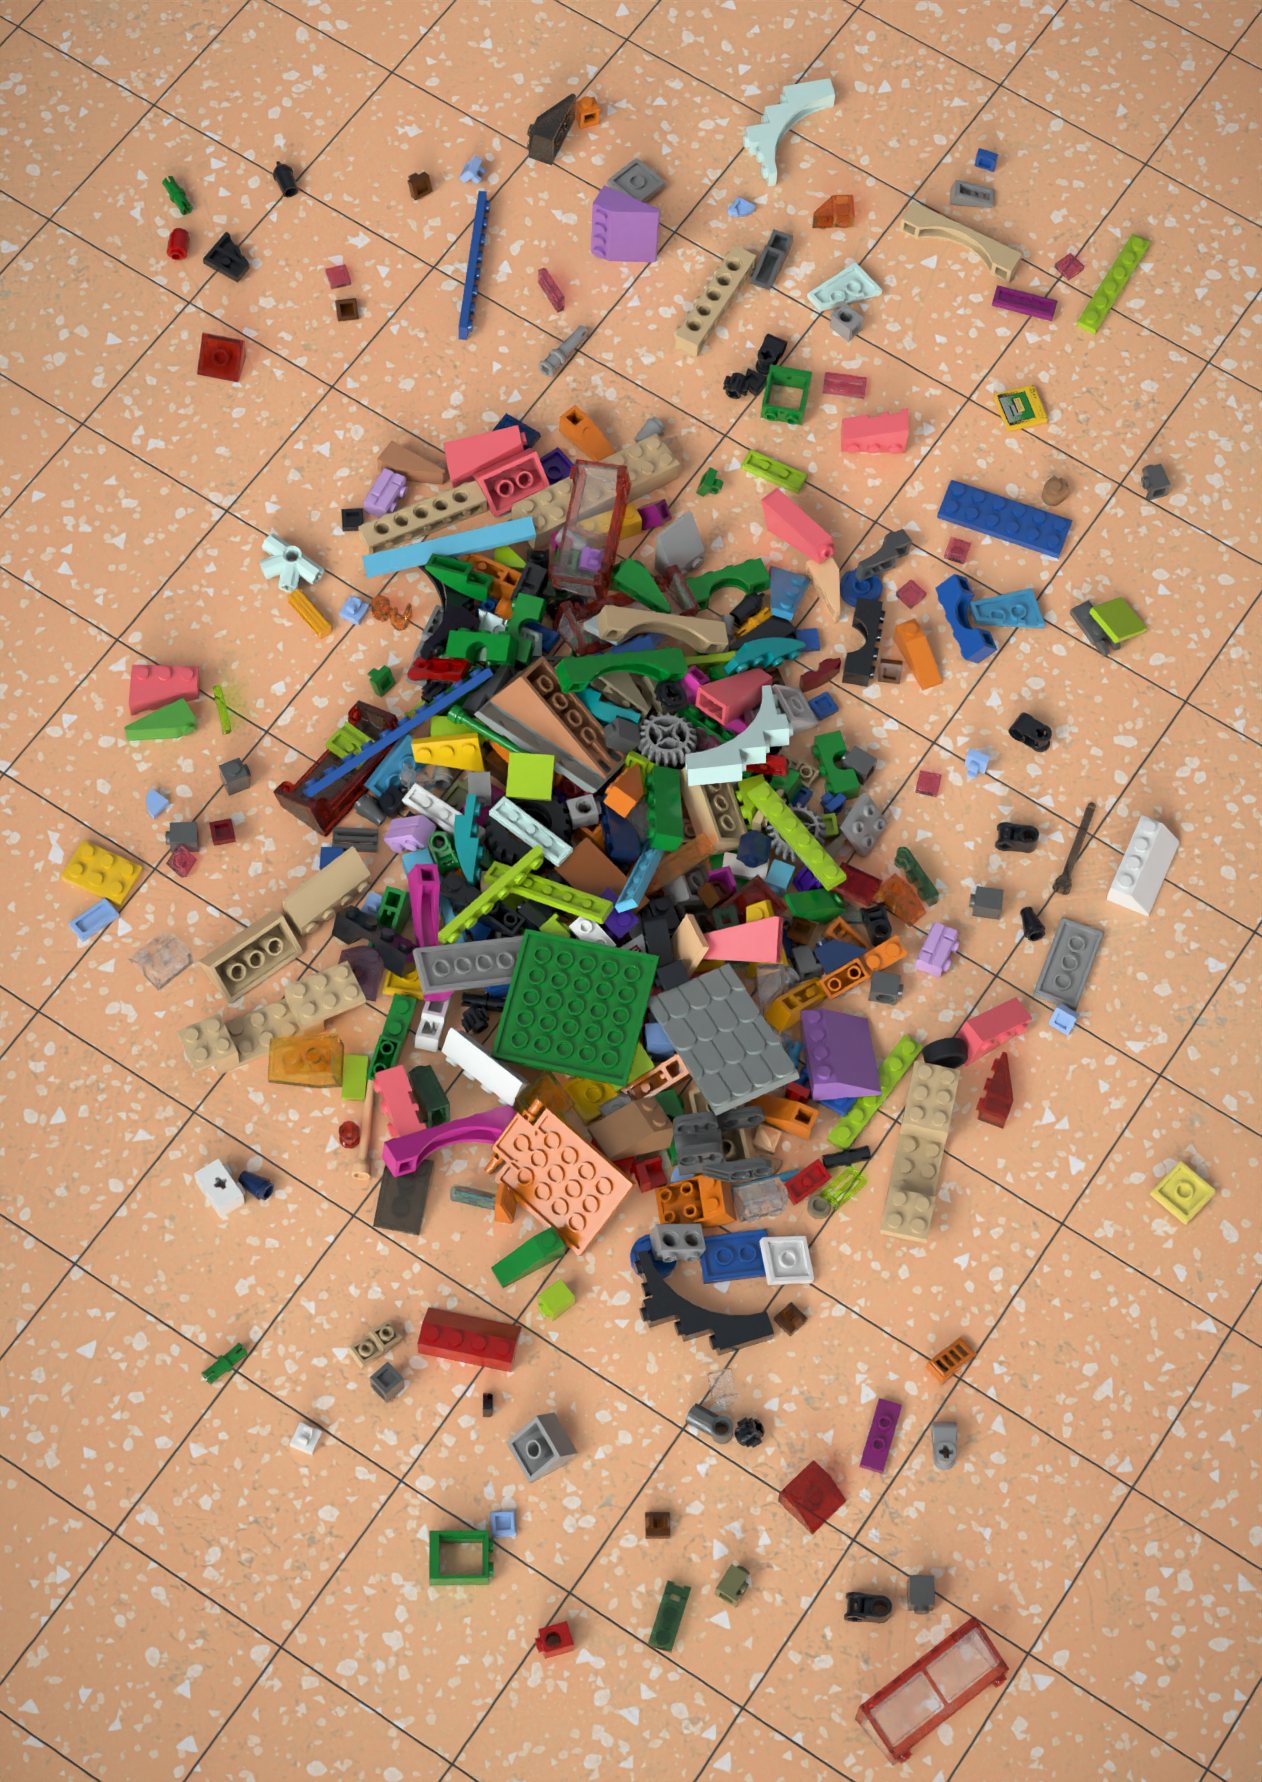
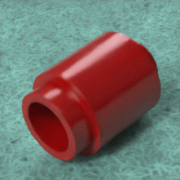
M175 228L169 235L166 252L173 260L178 261L187 257L190 237L185 229Z

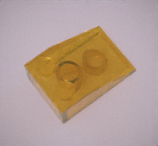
M337 1033L270 1038L267 1081L269 1083L319 1089L342 1087L344 1043Z

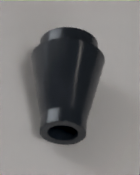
M1032 907L1023 908L1020 911L1024 936L1029 941L1040 940L1045 935V926L1037 917Z

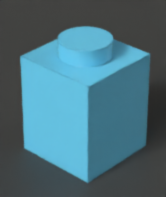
M774 859L765 879L763 891L772 897L784 899L794 877L795 866Z

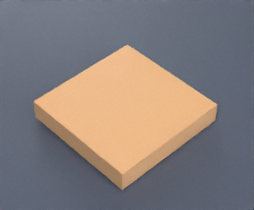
M686 914L670 939L673 960H682L690 978L710 947L694 915Z

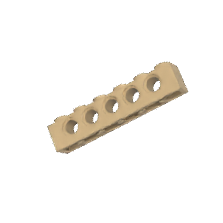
M734 246L731 252L728 251L725 254L723 264L715 269L711 282L708 281L705 284L704 293L701 297L698 296L693 305L694 308L691 312L688 311L686 313L682 326L676 328L673 335L676 348L695 357L699 355L754 271L757 255L738 246Z
M476 480L465 482L457 488L445 490L437 496L425 498L419 503L407 505L399 511L387 513L379 519L363 523L361 526H358L359 539L368 555L391 550L486 512L487 499Z

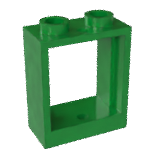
M771 364L760 418H765L769 421L787 422L791 425H802L812 372ZM773 384L803 389L799 410L769 405Z
M489 1530L429 1531L430 1586L489 1585V1577H494V1562H489V1553L494 1552L493 1538H489ZM482 1543V1575H439L440 1544Z

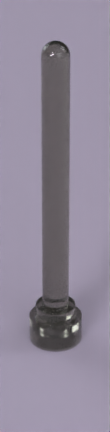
M1093 802L1087 804L1062 875L1055 879L1052 889L1058 894L1068 895L1072 887L1070 877L1096 808Z

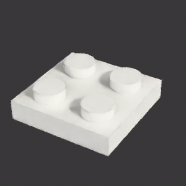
M806 1236L762 1237L759 1242L768 1285L812 1283L815 1280Z

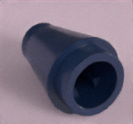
M246 1170L238 1178V1182L258 1200H267L274 1190V1184L271 1183L270 1179Z

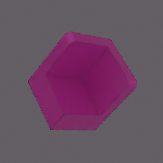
M665 499L643 505L637 509L642 519L641 530L663 525L672 519Z
M730 866L708 872L707 882L720 880L731 897H735L737 885Z

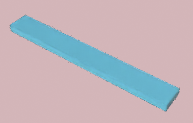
M529 516L362 556L366 576L371 578L426 565L432 553L455 558L534 539L537 536L532 517Z

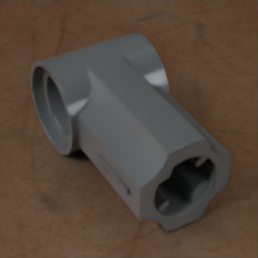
M697 1403L692 1406L685 1420L686 1423L711 1436L718 1444H726L732 1439L733 1423L728 1417L719 1416ZM723 1426L726 1427L728 1431L724 1434H720L716 1431V1429L718 1427Z

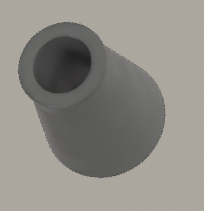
M364 794L353 806L358 815L377 826H380L387 818L371 796L368 797Z

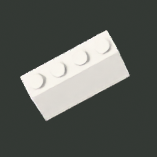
M1141 815L1106 900L1149 916L1180 843L1163 823Z
M450 1028L441 1051L447 1056L445 1060L455 1067L457 1065L461 1066L464 1069L463 1074L473 1081L475 1079L482 1083L480 1087L487 1093L492 1095L494 1092L500 1097L498 1101L502 1105L519 1108L534 1088V1085L505 1062L491 1057L492 1052L465 1031Z

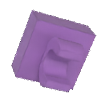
M583 546L578 569L599 574L605 551Z

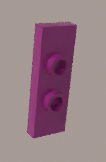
M997 285L992 306L1052 321L1058 301Z
M879 1398L859 1467L883 1474L902 1405Z

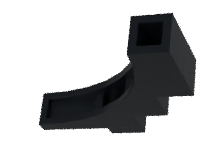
M421 565L418 567L434 584L443 610L441 624L423 645L421 657L429 661L434 656L438 657L447 647L450 630L458 631V628H467L471 632H478L481 620L471 613L474 609V598L447 586L427 571L425 565Z
M647 1250L637 1253L634 1267L637 1275L641 1274L644 1282L641 1283L643 1294L645 1297H649L643 1300L642 1308H639L642 1321H647L649 1328L676 1320L677 1322H674L675 1331L678 1336H682L683 1342L711 1334L709 1336V1343L712 1350L716 1349L718 1356L772 1340L774 1331L767 1311L751 1315H727L711 1312L696 1306L678 1295L665 1283L653 1266Z

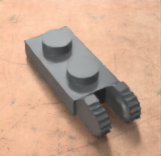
M1089 600L1072 608L1070 615L1092 645L1096 646L1103 656H1107L1110 652L1104 642L1105 640L1114 650L1121 648L1120 642L1114 643L1089 613L1093 607Z

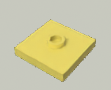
M1180 1161L1151 1191L1150 1195L1186 1225L1215 1195L1216 1190Z

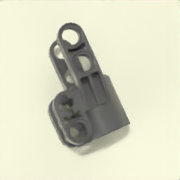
M760 1106L730 1109L717 1116L714 1112L706 1111L680 1115L674 1118V1128L672 1129L679 1175L703 1173L706 1177L728 1183L771 1175L773 1173L772 1161L762 1157L725 1162L721 1136L723 1131L756 1127L765 1120L764 1109Z

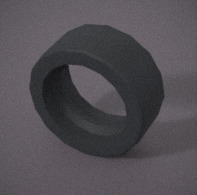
M951 1037L936 1040L926 1045L922 1050L924 1062L955 1069L968 1060L964 1040Z

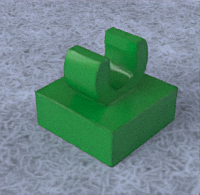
M710 467L703 474L696 491L697 494L704 497L709 491L716 495L718 490L722 489L724 482L715 478L717 470Z
M385 665L380 670L373 668L367 673L371 677L369 680L375 694L380 697L396 684L390 668Z

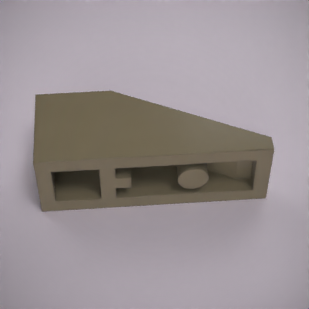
M628 672L605 674L589 684L618 707L633 709L641 714L640 722L650 710Z

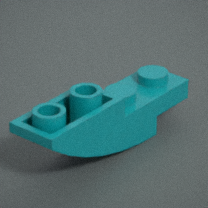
M779 637L753 640L744 643L735 653L736 656L727 663L724 669L730 675L734 672L742 673L751 665L757 667L762 664L764 669L771 666L776 668L788 659L790 661L797 659L801 655L800 651L806 644L803 641Z
M585 688L581 692H574L603 728L616 718L640 725L641 714L633 709L617 707L611 702H601V693L595 689Z
M467 794L464 815L455 814L454 839L458 860L468 883L476 888L477 881L481 880L482 875L479 863L480 860L484 859L485 847L482 846L479 838H474L478 837L479 824H476L477 816H481L482 803L479 802L477 795Z

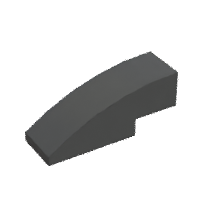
M773 229L750 284L770 291L794 242L792 235Z

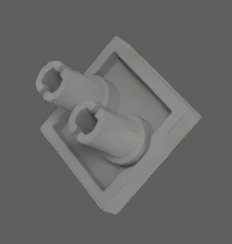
M861 794L855 805L847 808L848 811L844 813V822L837 824L839 836L844 833L857 854L861 857H867L888 823L868 794Z

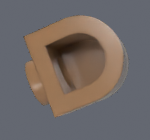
M1055 475L1044 484L1042 492L1043 502L1049 506H1057L1063 502L1069 493L1067 481L1063 478L1058 479Z

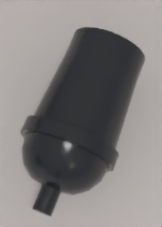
M277 161V166L273 171V178L278 183L283 196L292 197L299 191L293 176V170L288 165Z
M763 592L759 595L756 593L746 594L743 600L729 613V615L735 617L734 622L741 626L750 617L759 613L763 606L762 598L765 594Z

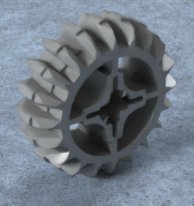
M659 712L657 717L651 715L649 720L645 719L643 725L640 726L641 744L638 745V749L642 751V756L648 757L650 762L655 761V764H664V767L672 764L675 768L677 762L682 765L685 763V754L695 752L697 745L696 731L692 728V722L686 723V717L679 718L678 713L671 716L669 712L666 715H662ZM678 735H680V736L682 737V739L684 740V743L680 741V738L678 737ZM650 737L654 739V742L657 743L656 745L651 741Z
M789 803L788 807L798 819L807 822L802 824L811 834H814V838L823 847L825 844L823 839L826 838L827 832L824 831L826 824L822 823V815L817 816L816 809L809 811V805L801 808L800 803H797V807H793ZM768 821L770 826L766 827V833L772 839L770 849H776L775 854L777 856L783 853L784 861L790 856L794 863L796 857L799 856Z

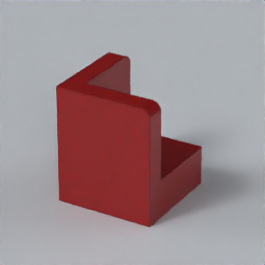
M661 1156L634 1164V1175L641 1193L667 1185V1179L662 1169Z

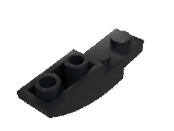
M452 871L440 884L439 893L454 902L455 908L461 912L482 894L481 891ZM500 900L494 903V907L489 913L482 914L477 918V922L510 937H513L526 921V918Z

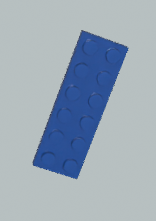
M954 480L950 481L937 514L939 519L1059 559L1073 521Z

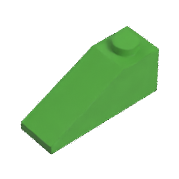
M181 698L125 726L124 730L128 741L173 739L193 733L197 729V722L184 698Z

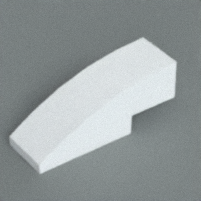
M453 994L446 1002H425L415 1037V1048L432 1052L438 1051Z

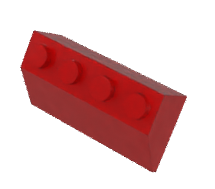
M428 1307L417 1343L418 1353L511 1373L522 1327Z

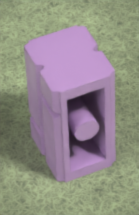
M384 468L364 500V511L373 516L376 515L378 518L387 513L396 512L398 501L400 498L404 499L408 492L406 478Z
M424 815L392 819L389 830L384 837V842L390 846L392 851L402 853L404 850L416 851L418 848L428 847L429 837L435 832L436 826Z
M934 922L916 960V969L928 972L938 978L943 971L947 972L952 962V959H949L951 952H957L961 942L957 940L959 932Z

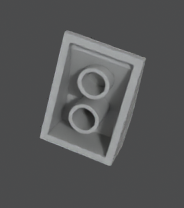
M690 510L657 535L654 569L671 585L677 581L681 582L690 571L698 569L704 562L705 549Z

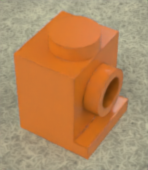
M585 96L580 101L575 102L573 114L580 129L599 124L600 108L595 97ZM591 114L592 118L584 120L585 115Z

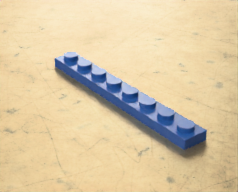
M486 191L478 192L459 321V339L467 340L468 332H472L473 320L470 319V316L475 314L476 302H473V297L477 298L478 285H475V282L480 280L481 268H478V263L482 264L483 251H480V248L485 246L486 234H483V229L487 230L488 217H485V213L490 212V200H487Z

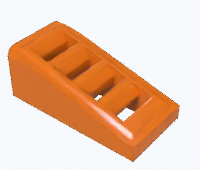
M840 916L821 934L824 938H828L829 941L833 939L841 941L840 938L847 934L848 937L843 942L849 943L853 939L855 941L853 945L862 946L865 948L866 953L872 948ZM839 928L841 931L835 935L833 932Z
M500 1182L495 1199L494 1220L512 1224L517 1203L505 1183Z
M960 1336L927 1363L926 1369L943 1385L973 1359L977 1353ZM960 1345L968 1355L964 1356L957 1347ZM952 1351L961 1359L959 1362L951 1355ZM947 1357L954 1366H951L944 1358ZM939 1362L945 1366L946 1372L938 1365Z

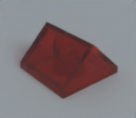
M203 332L197 374L239 382L246 359L245 341Z
M842 862L839 867L846 874V880L831 890L867 907L875 904L883 880Z

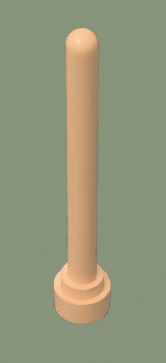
M368 1079L358 1160L352 1166L351 1173L353 1178L360 1180L369 1179L371 1172L367 1157L375 1089L372 1081Z

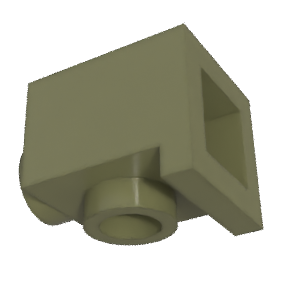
M731 1564L718 1584L715 1595L736 1608L740 1598L738 1595L742 1597L749 1586L746 1581L750 1572L740 1565L736 1567Z

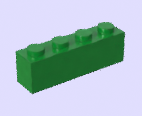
M653 765L650 774L647 773L644 780V786L647 787L645 803L648 804L646 820L649 821L647 838H650V848L676 852L683 840L679 770Z

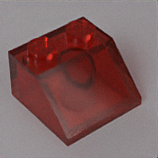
M813 1460L779 1493L778 1502L813 1535L846 1503V1499L832 1477Z

